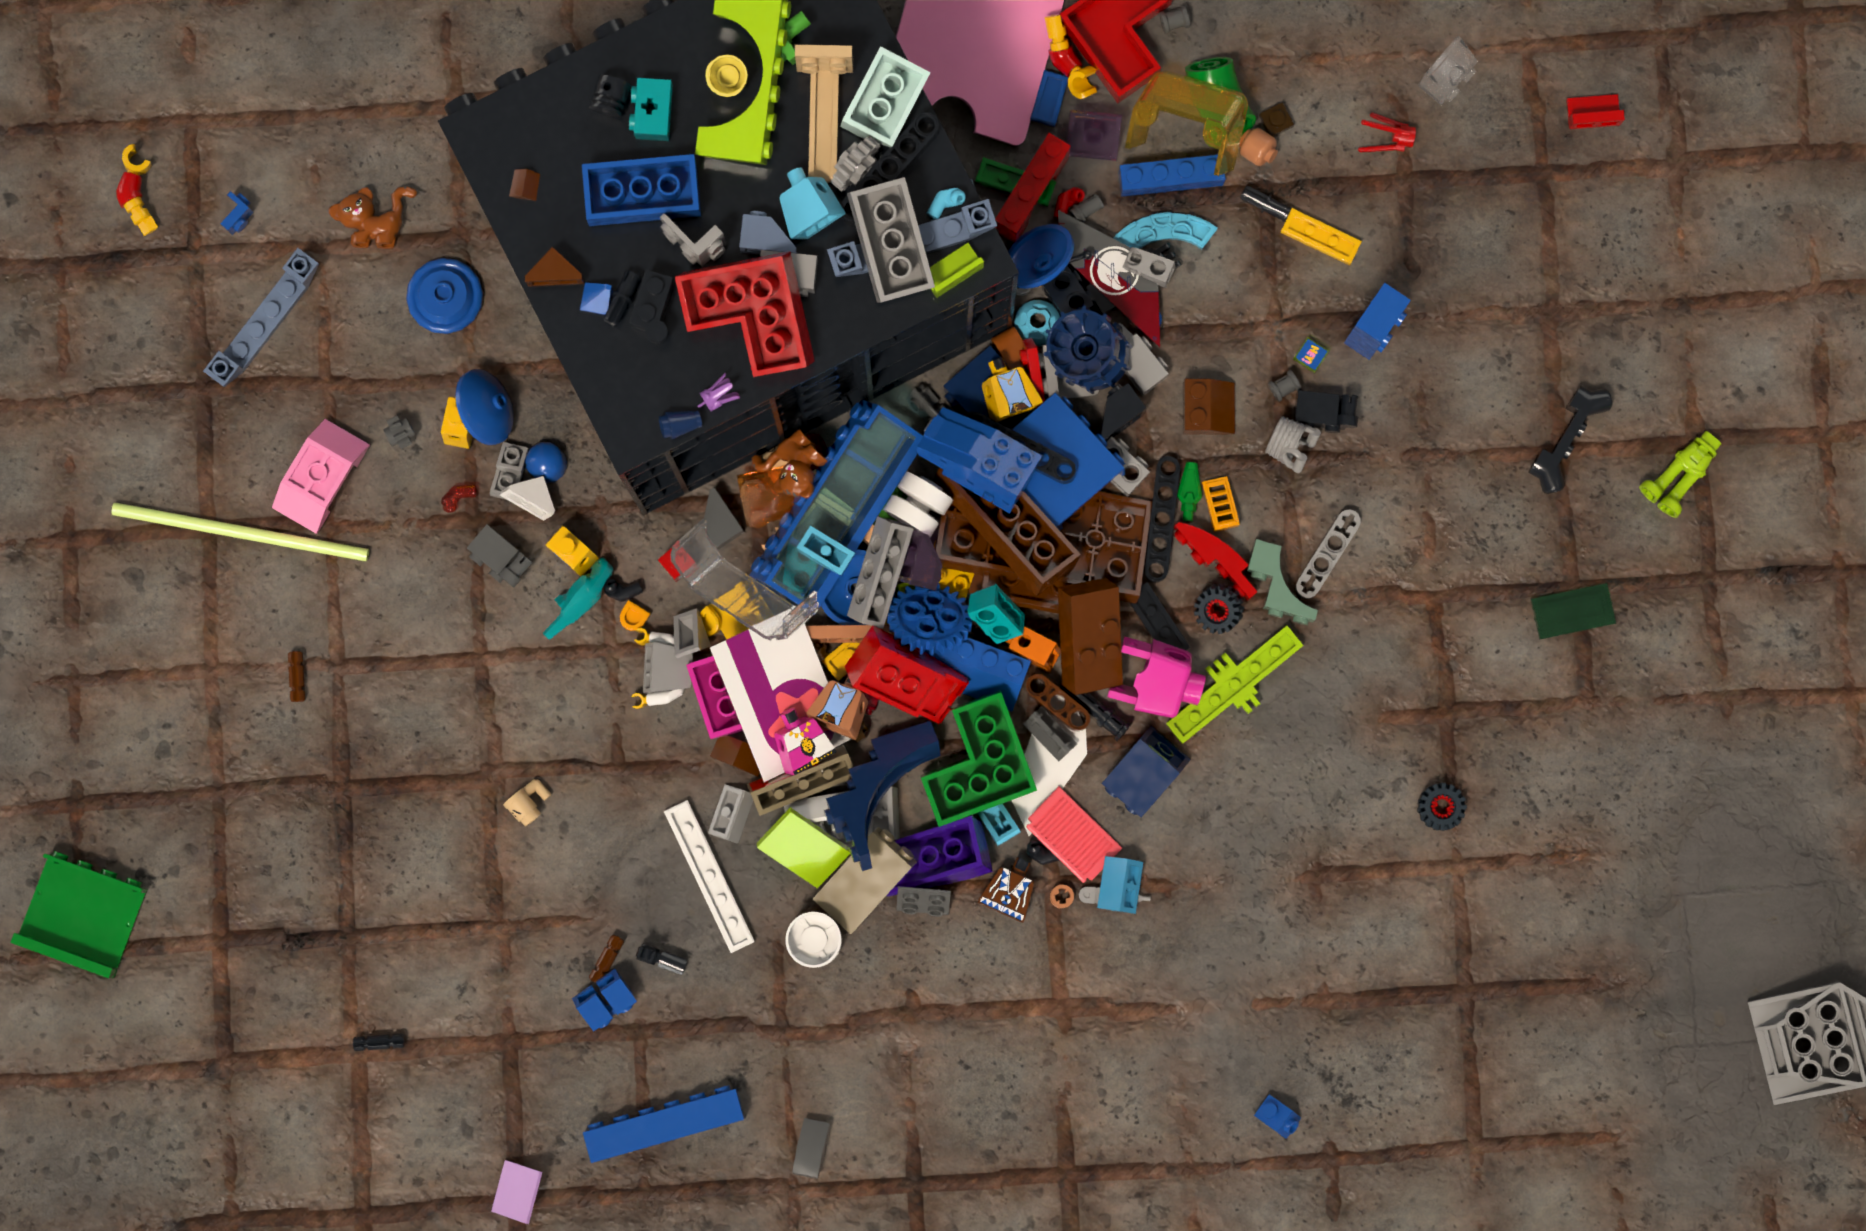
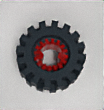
M1225 584L1211 585L1199 595L1194 604V607L1197 608L1194 611V616H1199L1196 620L1197 623L1202 622L1204 630L1210 628L1209 633L1214 634L1218 631V634H1223L1225 631L1229 632L1243 617L1244 606H1241L1244 602L1243 598L1238 599L1237 596L1240 593L1237 590L1232 592L1233 587L1230 585L1227 588L1224 587ZM1214 603H1219L1220 606H1223L1226 611L1225 614L1220 615L1219 611H1214Z
M1446 783L1435 784L1426 788L1421 793L1417 803V812L1421 816V821H1424L1427 827L1437 831L1449 830L1459 825L1460 821L1465 817L1464 813L1467 810V805H1465L1466 799L1455 786ZM1440 799L1448 803L1445 814H1439L1435 809L1438 806L1437 801Z

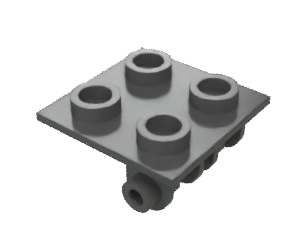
M898 887L896 911H902L905 914L928 913L934 917L949 915L951 891H945V889Z

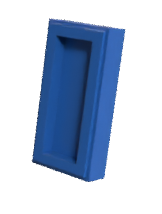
M1044 70L1030 121L1055 127L1068 83V77Z

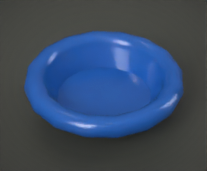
M440 258L425 263L415 271L408 283L406 301L410 314L420 326L433 333L450 334L463 330L475 320L482 306L483 290L478 276L469 266L455 259Z

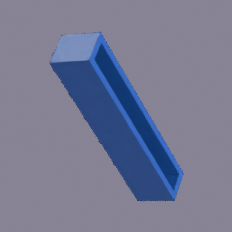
M730 1085L714 1089L715 1095L705 1097L704 1092L689 1096L690 1102L680 1104L679 1099L664 1103L665 1109L655 1111L654 1107L639 1110V1116L630 1119L628 1114L613 1118V1124L604 1126L603 1121L587 1125L588 1131L583 1132L590 1162L594 1163L744 1120L745 1116L737 1088L731 1090Z

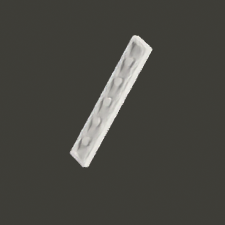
M688 800L664 811L730 952L733 953L754 943L752 934Z

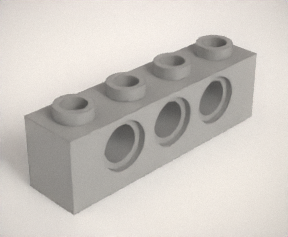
M877 516L848 610V617L862 624L884 628L914 528L899 521Z

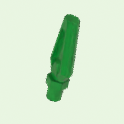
M1186 462L1177 497L1182 503L1183 522L1186 523L1193 522L1196 504L1202 498L1198 465L1195 462Z

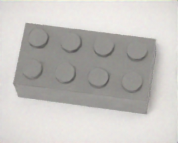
M905 177L847 193L877 303L934 288L935 285Z

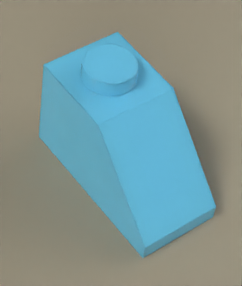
M811 525L797 546L799 553L841 576L855 555L853 551Z

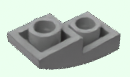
M503 442L496 464L497 469L490 489V496L505 499L500 496L501 491L512 484L521 482L525 458L528 453L527 447Z

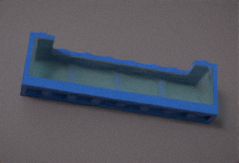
M864 400L853 406L850 411L851 417L846 425H842L836 433L835 437L837 439L831 447L824 451L823 454L828 461L824 466H819L812 471L815 477L813 494L809 498L801 496L794 498V506L791 511L781 518L780 528L775 535L773 534L765 544L766 550L761 557L756 558L751 566V577L813 615L816 614L840 575L820 566L799 553L797 550L798 544L811 525L855 553L918 454L916 449L923 438V435L881 406Z

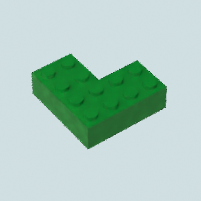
M1000 690L951 708L969 757L920 775L939 827L1037 791Z

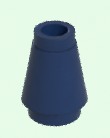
M699 411L665 412V415L659 416V425L663 438L670 437L672 440L702 427Z

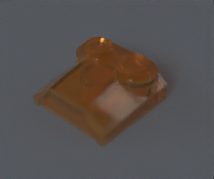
M783 467L772 468L768 472L756 471L737 475L747 526L754 528L764 527L769 522L780 520L787 512L791 511L794 506V497L784 492L776 493L773 491L774 483L779 479Z

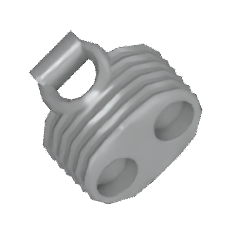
M1282 416L1273 431L1265 453L1276 458L1288 468L1293 469L1294 472L1300 473L1307 461V456L1298 450V446L1302 444L1310 448L1315 447L1321 431L1318 428H1313L1307 424L1304 425ZM1304 431L1309 433L1307 439L1301 438ZM1293 456L1296 457V460H1295L1294 463L1291 462Z

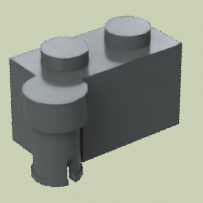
M487 524L467 547L471 552L469 558L480 567L485 563L491 568L489 574L499 583L505 580L512 587H515L520 582V576L533 563Z

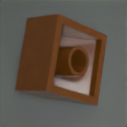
M1184 379L1183 435H1235V383L1215 379Z

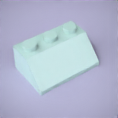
M880 46L840 127L863 139L871 136L879 144L893 147L931 72Z

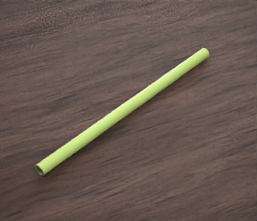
M116 502L112 506V515L366 562L369 556V549Z

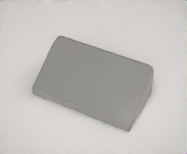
M725 784L708 834L738 843L753 803L750 792Z

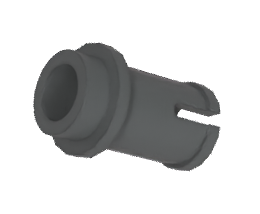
M1094 194L1081 204L1072 205L1073 208L1069 211L1073 218L1084 223L1086 221L1085 218L1103 209L1104 205L1099 196Z

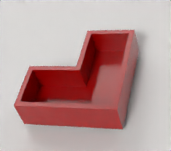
M1079 0L1059 14L1068 36L1088 64L1097 69L1096 75L1117 104L1159 76L1161 71L1160 65L1134 30L1155 17L1160 11L1168 8L1172 4V0Z

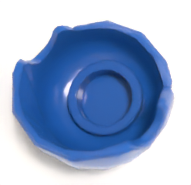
M551 442L537 443L529 449L525 458L528 472L534 478L543 476L545 483L556 482L563 477L567 469L565 454L558 446Z

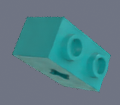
M637 78V86H632L631 103H636L635 114H630L629 130L634 131L635 139L669 141L673 92L671 80ZM649 104H654L655 109L652 110V115H649L646 112V109L649 108Z

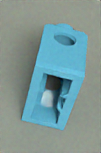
M796 168L787 173L792 187L780 195V202L791 239H809L845 215L844 209L825 179L822 177H806L803 168Z

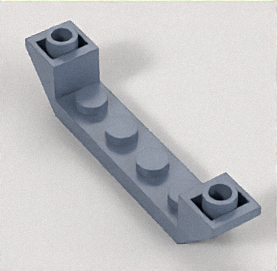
M989 199L964 206L959 213L918 225L925 252L928 254L969 241L997 227ZM853 241L827 249L835 277L868 272L861 243L855 245Z
M297 248L282 269L285 273L224 353L218 351L203 372L223 387L242 374L307 291L319 263Z

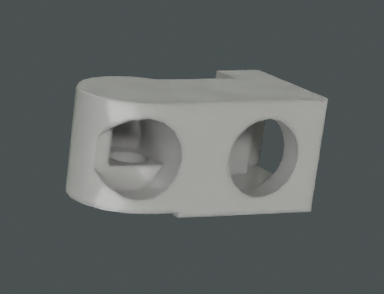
M1131 247L1123 268L1167 288L1175 270V261Z

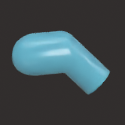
M959 188L939 191L926 214L935 220L939 219L945 208L963 204L966 199L965 193Z

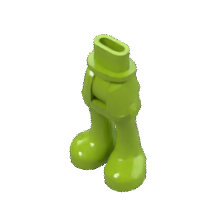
M1705 431L1700 438L1696 437L1691 444L1675 454L1674 461L1655 481L1645 480L1639 486L1640 491L1649 501L1656 503L1682 470L1685 471L1686 474L1657 504L1658 508L1665 514L1677 518L1682 511L1679 502L1688 489L1699 478H1703L1706 475V469L1712 458L1717 455L1715 451L1721 446V442Z

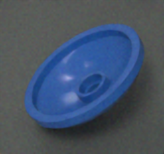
M1056 224L1036 227L1022 235L1010 247L1008 253L1019 272L1017 288L1040 287L1054 280L1063 272L1070 262L1074 251L1073 237L1066 228Z
M473 369L464 373L456 387V405L462 423L468 432L479 442L486 445L502 443L510 435L514 420L513 406L507 390L494 375L485 370Z
M856 549L855 555L842 576H839L821 604L824 612L841 625H866L847 616L854 594L851 592L850 587L858 581L866 555L865 550Z

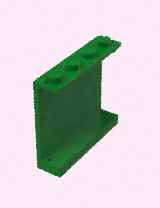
M54 851L52 855L44 853L43 857L47 858L20 932L13 934L10 943L109 979L115 978L148 889L141 887L142 882L127 877L126 881L117 879L118 873L104 868L102 872L92 870L93 864L82 860H78L77 864L67 860L68 855L57 851Z

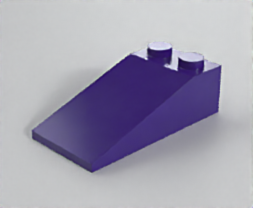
M969 816L940 827L938 826L894 840L901 848L904 846L909 849L917 863L886 896L897 895L898 887L926 889L972 879L993 872L982 822L973 816Z

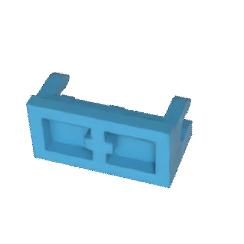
M1105 856L1097 908L1136 914L1143 862Z

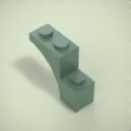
M1256 539L1246 572L1252 573L1251 578L1266 581V578L1271 579L1263 609L1268 610L1267 614L1274 617L1283 618L1284 614L1293 617V622L1308 625V622L1313 623L1316 620L1318 610L1299 601L1285 584L1280 568L1281 546Z

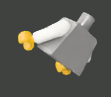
M638 628L636 630L638 633H645L643 640L634 639V641L639 645H645L643 693L648 694L647 696L642 693L633 694L631 697L639 696L642 703L639 706L632 707L641 709L646 704L649 706L668 704L682 696L684 689L691 687V679L686 664L692 663L693 653L677 658L675 656L674 636L672 634L651 632L649 634L645 629Z

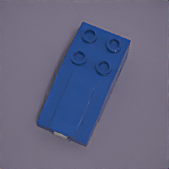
M942 407L936 417L929 421L924 429L923 438L916 449L919 456L942 468L944 476L980 497L983 496L985 500L1009 514L1034 476L1042 458V455L999 430Z

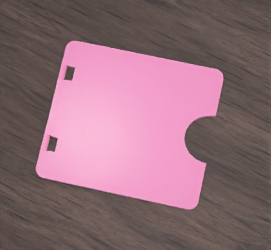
M906 0L896 38L909 62L931 72L923 86V90L932 106L936 101L944 97L959 98L970 107L975 122L973 133L1017 146L1023 143L1026 138L1030 118L1048 60V50L1051 49L1049 43L1052 39L1048 38L1044 17L1059 15L1064 0Z

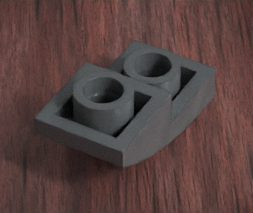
M804 1118L793 1165V1174L814 1179L819 1178L825 1157L824 1149L831 1128L830 1123Z

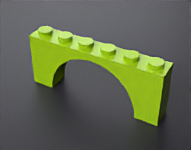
M715 0L713 14L720 18L737 22L755 40L762 58L763 77L756 98L740 116L722 125L698 127L695 155L767 165V159L771 158L773 152L770 134L776 127V114H773L774 103H778L780 97V86H777L778 74H782L784 59L780 57L782 46L785 47L787 42V30L784 29L785 19L789 18L791 13L790 1Z

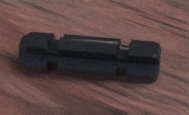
M404 1034L353 1038L354 1051H364L366 1048L368 1050L390 1049V1047L403 1048L405 1046Z

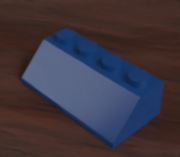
M970 638L967 640L963 639L962 646L955 644L954 651H950L946 647L943 655L939 650H935L933 655L934 658L967 677L969 684L962 694L977 699L1000 690L1007 709L1011 712L1031 662L1025 658ZM925 650V651H924V652L928 653L929 655H931L930 652H929V650Z

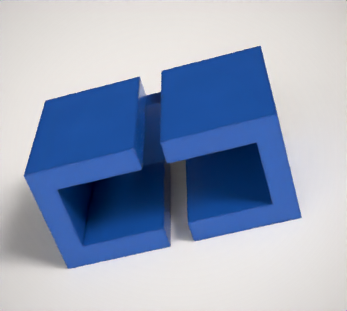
M616 969L596 981L600 992L609 1005L604 1003L592 985L572 998L576 1009L593 1032L598 1028L606 1027L613 1019L612 1016L614 1014L618 1015L629 1011L633 1004L637 1002L632 990Z

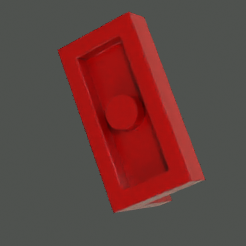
M1618 94L1566 99L1569 129L1620 126L1625 120L1624 110H1619Z

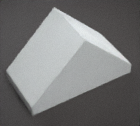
M543 476L512 484L500 493V496L543 521L551 517L555 512Z

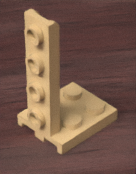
M795 45L797 72L811 74L808 177H822L826 182L832 183L833 175L837 172L834 166L837 164L839 74L853 73L852 46Z

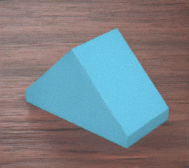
M1003 804L978 812L979 817L997 846H1000L1021 832Z

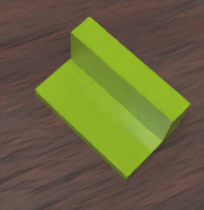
M967 243L931 266L930 271L935 285L931 290L936 298L984 268L983 259L981 257L978 258L970 244Z

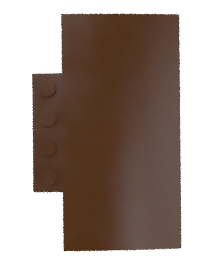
M1104 492L1095 494L1062 523L1063 529L1060 530L1081 554L1076 566L1038 596L1031 591L953 503H951L945 515L940 514L932 566L983 575L981 590L997 584L1016 606L1059 614L1058 587L1106 578L1119 587V601L1136 604L1141 592L1152 501Z

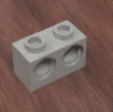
M1111 437L1107 441L1108 446L1106 448L1109 451L1117 452L1125 463L1123 465L1125 470L1133 468L1138 473V478L1133 481L1127 480L1125 476L1120 474L1110 481L1126 497H1129L1149 475L1150 471L1147 470L1149 465L1139 456L1134 458L1128 452L1130 449L1128 445L1121 439L1115 440Z

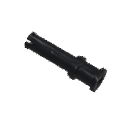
M1063 685L1060 687L1061 690L1084 707L1097 720L1096 723L1099 727H1104L1114 735V740L1117 742L1132 725L1131 722H1125L1114 713V708L1105 707L1089 692L1075 695Z

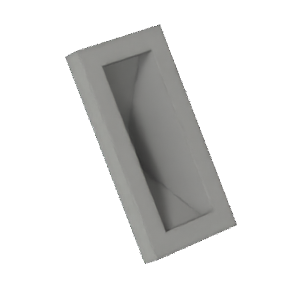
M697 608L673 616L674 646L677 658L711 646Z

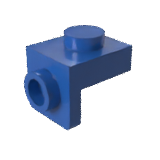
M230 191L227 196L237 206L220 224L233 235L235 232H241L248 224L247 219L253 212L248 207L251 203L241 193L235 196Z
M1270 1094L1254 1115L1285 1139L1296 1131L1301 1119L1299 1115Z

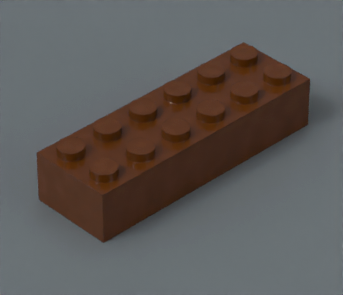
M942 468L938 469L934 483L943 489L942 492L953 499L952 503L1036 596L1076 566L1081 554L1025 492L1022 493L1009 514L985 500L983 496L980 497L944 476Z

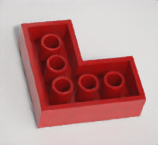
M790 251L685 271L675 276L687 332L741 322L753 377L805 368L815 362Z

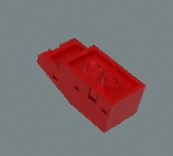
M873 625L844 666L852 687L917 718L921 715L938 724L952 710L950 706L958 696L961 697L962 692L969 684L967 677L926 652L920 654V649L917 647L911 652L910 644L901 646V639L894 640V635Z

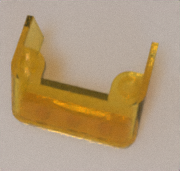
M1170 71L1157 72L1152 76L1133 107L1125 148L1131 149L1146 143L1149 126L1156 122L1160 110L1204 123L1203 139L1205 143L1210 147L1219 149L1214 175L1220 176L1233 171L1248 109L1247 98L1241 92Z

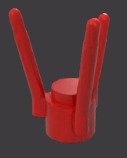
M1373 112L1370 113V117L1392 126L1367 120L1361 121L1362 125L1392 132V142H1396V144L1358 148L1359 152L1391 150L1404 152L1405 147H1413L1416 127H1410L1406 123H1400Z

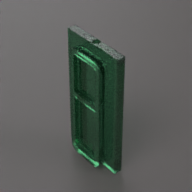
M1607 583L1530 599L1539 640L1616 624L1612 607L1613 603L1611 602Z

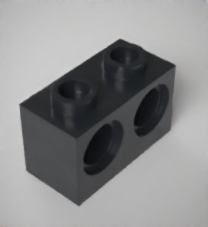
M1067 266L1054 280L1041 286L1060 316L1061 312L1069 313L1074 311L1075 309H1072L1071 305L1075 302H1081L1084 304L1083 306L1095 312L1094 304L1097 302L1089 290L1084 291L1080 285L1083 283L1082 279L1075 269L1071 271ZM1061 282L1070 284L1066 289L1057 288Z

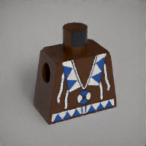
M1016 857L1011 871L1000 867L977 903L1023 923L1034 881L1025 878L1031 863Z

